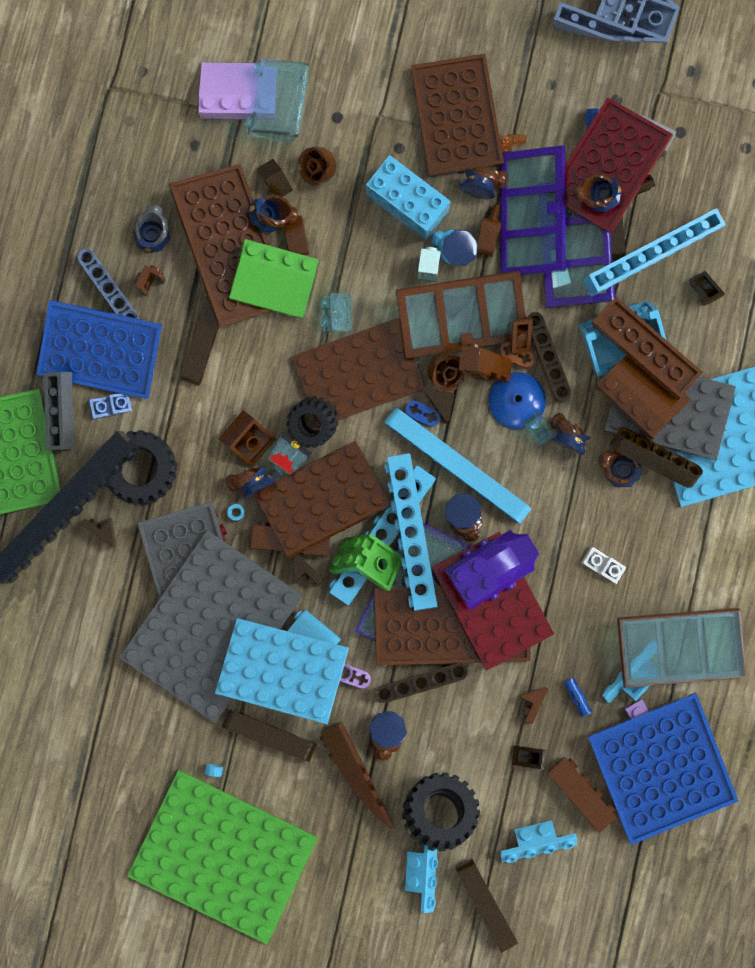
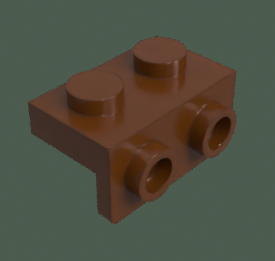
M144 265L142 272H138L134 283L138 292L147 296L154 279L165 283L166 279L161 269L153 265L150 268Z

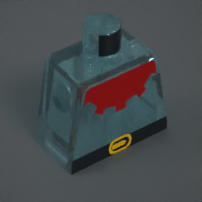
M282 432L268 460L274 466L268 474L275 480H278L283 472L291 475L312 457V453Z

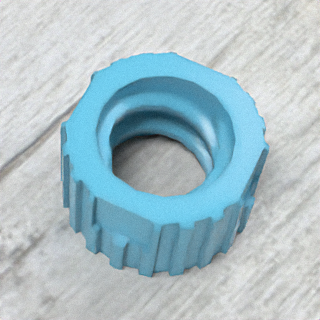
M238 504L230 506L227 511L228 517L233 521H240L245 515L244 508ZM238 508L241 513L238 517L232 515L233 509Z
M206 764L205 775L213 777L222 776L223 766Z

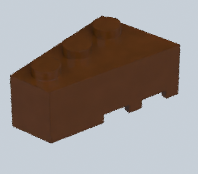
M468 344V347H461L459 370L477 380L510 382L512 359L479 348L480 345Z

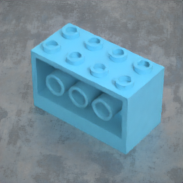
M390 155L366 184V196L424 240L429 238L449 212L450 200Z

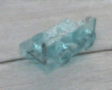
M330 292L323 295L321 299V308L323 309L321 324L324 333L351 332V293Z

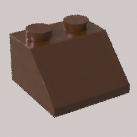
M244 410L218 438L251 468L276 440L271 433Z

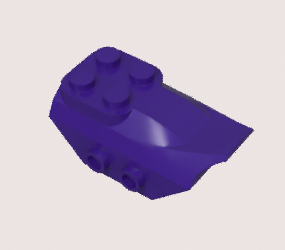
M509 530L490 542L486 539L478 544L479 549L474 552L471 549L461 555L463 559L444 570L468 610L473 609L487 599L491 602L499 597L498 592L503 589L505 591L512 589L516 586L514 582L535 570L534 563L539 552L527 534H516Z

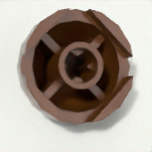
M317 146L306 148L300 155L299 164H301L302 169L299 170L300 175L308 184L320 185L328 182L334 176L336 160L334 155L326 148Z
M442 352L432 358L428 366V377L435 387L442 391H452L459 387L458 384L461 381L465 380L466 374L459 370L460 357L452 352Z

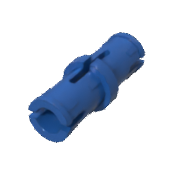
M573 677L565 681L563 684L571 696L570 700L574 702L581 717L590 714L592 710L575 678Z

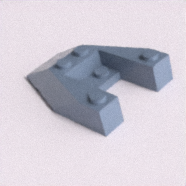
M602 0L597 14L594 15L560 2L552 27L568 33L603 40L667 43L680 7L672 0Z

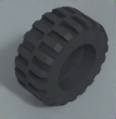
M138 430V432L129 431L126 435L139 447L138 450L147 451L154 456L157 462V473L148 484L135 486L125 480L121 470L117 475H113L109 479L110 482L107 488L116 497L129 504L147 505V503L157 502V499L163 498L166 492L171 490L172 483L176 480L177 463L175 462V455L168 444L155 434L143 430Z
M433 773L429 777L425 776L409 791L402 808L404 812L402 813V819L406 820L404 824L405 829L411 832L409 836L413 840L416 838L419 841L418 845L421 847L426 845L428 850L431 851L438 849L439 852L446 851L447 849L452 850L465 842L473 834L474 829L478 825L477 819L480 817V810H477L480 804L478 799H474L475 791L467 788L468 783L465 780L460 782L458 776L453 775L449 777V773H442L441 775ZM440 795L453 802L458 813L457 822L450 829H440L428 821L424 812V804L429 797Z

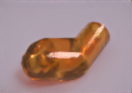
M507 135L501 141V149L508 152L515 144H526L527 135Z

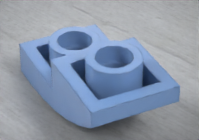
M113 394L108 397L90 399L88 401L92 419L132 411L129 395Z

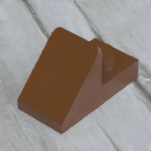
M532 318L512 320L507 324L511 333V353L530 351Z
M542 687L518 696L532 703L531 706L527 705L523 716H525L524 721L533 724L548 688Z

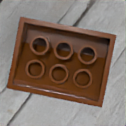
M625 356L595 387L650 440L691 401L685 393L679 400L674 398L628 356Z

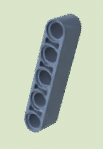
M82 249L78 253V261L114 312L119 315L135 316V318L140 319L93 251ZM86 255H92L90 262H83V258ZM97 270L103 271L100 278H94V273ZM108 285L114 286L111 293H105V288ZM118 301H124L125 305L123 308L117 309L115 307Z

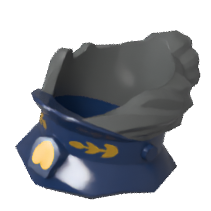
M156 204L147 206L146 211L139 214L135 223V230L133 231L136 246L147 253L162 251L170 240L168 220L162 216L163 209Z

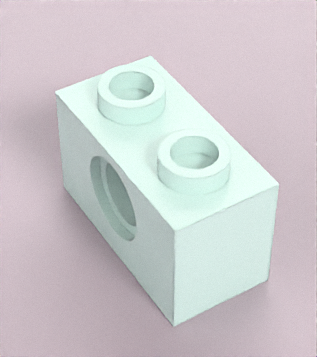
M426 247V249H421L418 279L437 280L441 251H437V248Z

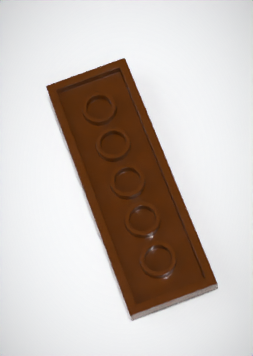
M616 296L591 323L594 328L677 400L684 395L703 373Z

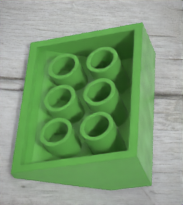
M245 239L240 247L229 299L302 319L319 259Z

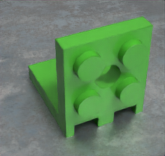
M371 533L344 538L340 542L338 553L333 558L329 571L335 575L357 571L382 590L390 591L402 564L401 558L404 557ZM379 560L383 562L382 569L378 566Z

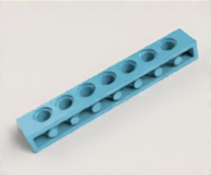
M716 208L588 275L583 279V282L592 297L716 232L726 224Z
M408 453L387 457L388 462L384 463L386 474L391 476L388 487L389 492L394 493L395 499L391 501L393 512H397L398 519L394 521L396 531L401 532V538L398 539L399 549L404 550L405 555L404 558H401L402 566L408 572V577H405L406 588H410L412 596H408L410 608L414 607V611L436 608L438 606L411 455ZM396 472H405V479L397 480L395 478ZM401 490H407L409 497L402 500L398 497V493ZM404 509H410L413 515L405 519L401 513ZM407 528H414L416 535L408 538L405 535V530ZM411 547H417L420 552L418 556L411 557L408 554V550ZM414 566L422 567L423 573L420 576L412 574ZM424 585L426 593L424 595H417L415 592L416 586Z
M416 466L413 472L415 483L420 487L417 491L420 504L436 478L419 466ZM401 490L398 493V497L400 499H407L409 497V492L407 490ZM392 504L382 516H377L373 522V525H375L373 530L366 532V534L371 533L376 537L378 530H385L387 537L381 541L389 547L400 533V531H396L395 524L387 522L389 514H395L398 517L397 512H393ZM404 509L401 513L405 519L410 518L413 514L410 509ZM357 571L343 573L339 579L335 578L329 586L331 589L329 593L349 606L367 578ZM346 577L354 579V585L350 588L343 585V580Z

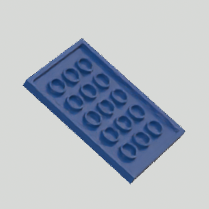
M49 300L36 375L44 376V373L72 372V383L149 399L163 324Z

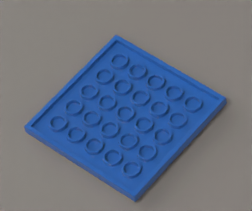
M695 692L587 736L630 845L739 801L698 695Z

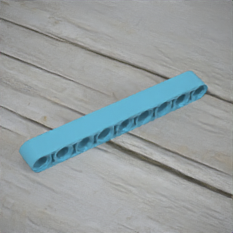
M395 407L384 421V424L518 524H521L530 512L531 508L400 409Z

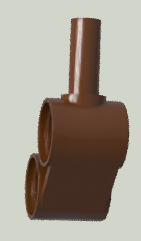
M499 204L493 205L489 218H483L479 232L480 236L477 239V253L493 257L496 239H498L502 222L497 220L500 211Z

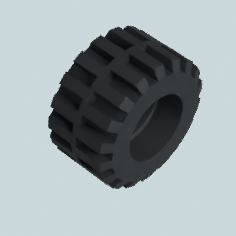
M317 396L306 397L290 410L287 416L289 420L286 422V426L290 428L287 431L289 434H293L291 437L293 440H298L297 444L300 446L305 444L306 448H309L311 445L312 448H317L319 445H324L335 434L339 423L336 420L339 417L338 414H334V411H336L335 407L331 408L329 406L331 402H324L322 397L317 399ZM311 413L317 416L321 422V430L315 431L310 429L304 421V415Z

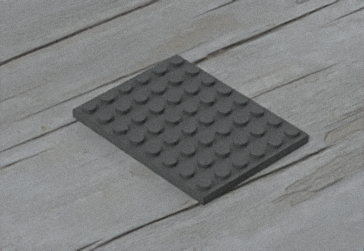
M207 530L119 658L216 723L232 700V698L215 694L237 618L281 629L303 595Z

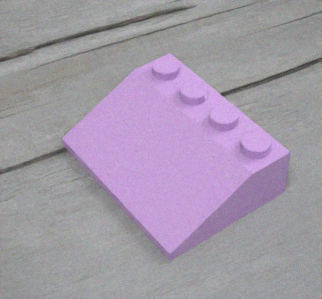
M202 62L199 89L200 118L276 120L277 64Z

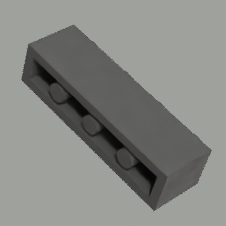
M72 372L44 373L46 450L73 449L75 444Z

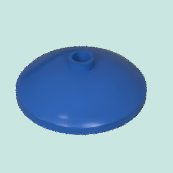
M511 373L510 382L496 381L489 394V407L493 417L501 425L511 429H524L532 426L540 419L546 406V395L542 385L534 377L526 373ZM520 396L522 401L516 402L515 397Z

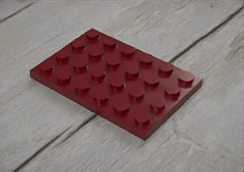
M607 97L565 164V207L612 234L672 139L673 134ZM605 174L616 179L622 188L620 203L607 213L593 211L584 202H578L573 195L574 188L577 185H582L583 180L590 175ZM555 192L546 194L547 197L555 201Z
M499 531L486 539L490 542L500 536L501 533ZM484 539L435 565L431 569L487 671L554 635V632L524 577L514 582L516 586L508 591L503 589L498 592L499 597L491 602L487 599L473 609L468 610L444 570L463 559L461 555L471 549L474 552L479 549L478 544L486 540Z

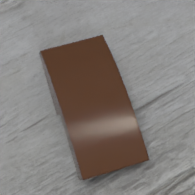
M300 215L292 224L286 223L284 227L289 251L306 256L309 255L308 239L305 234L304 219Z

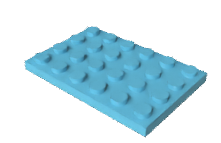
M237 618L215 694L328 725L349 648Z

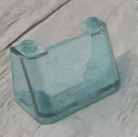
M259 59L258 62H255L254 73L258 77L253 113L250 117H247L245 128H248V135L290 144L298 137L310 68L308 63L273 59Z

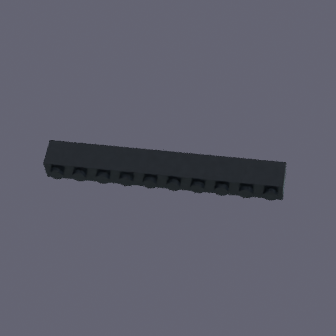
M116 431L0 553L1 584L15 582L19 577L18 574L32 564L31 560L35 556L41 555L45 550L44 547L57 538V533L69 526L73 516L79 515L84 509L83 506L95 499L97 491L100 488H105L110 482L109 479L123 469L122 465L136 456L135 452L139 447L125 432Z

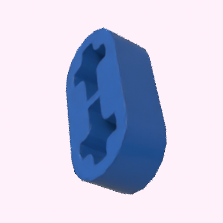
M411 401L406 406V414L426 426L434 427L440 421L438 411L418 401ZM414 405H417V409L421 411L422 414L415 412L414 415H412L409 407H414ZM424 413L427 415L434 413L437 420L429 423L428 418L423 415Z

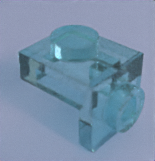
M539 412L523 422L531 438L540 447L555 437L554 432L547 426Z

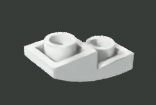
M594 547L589 548L581 561L582 564L617 584L626 569L625 566Z

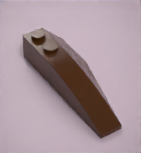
M343 722L322 731V736L319 738L324 748L328 746L331 752L328 756L332 764H337L350 787L369 810L388 828H394Z

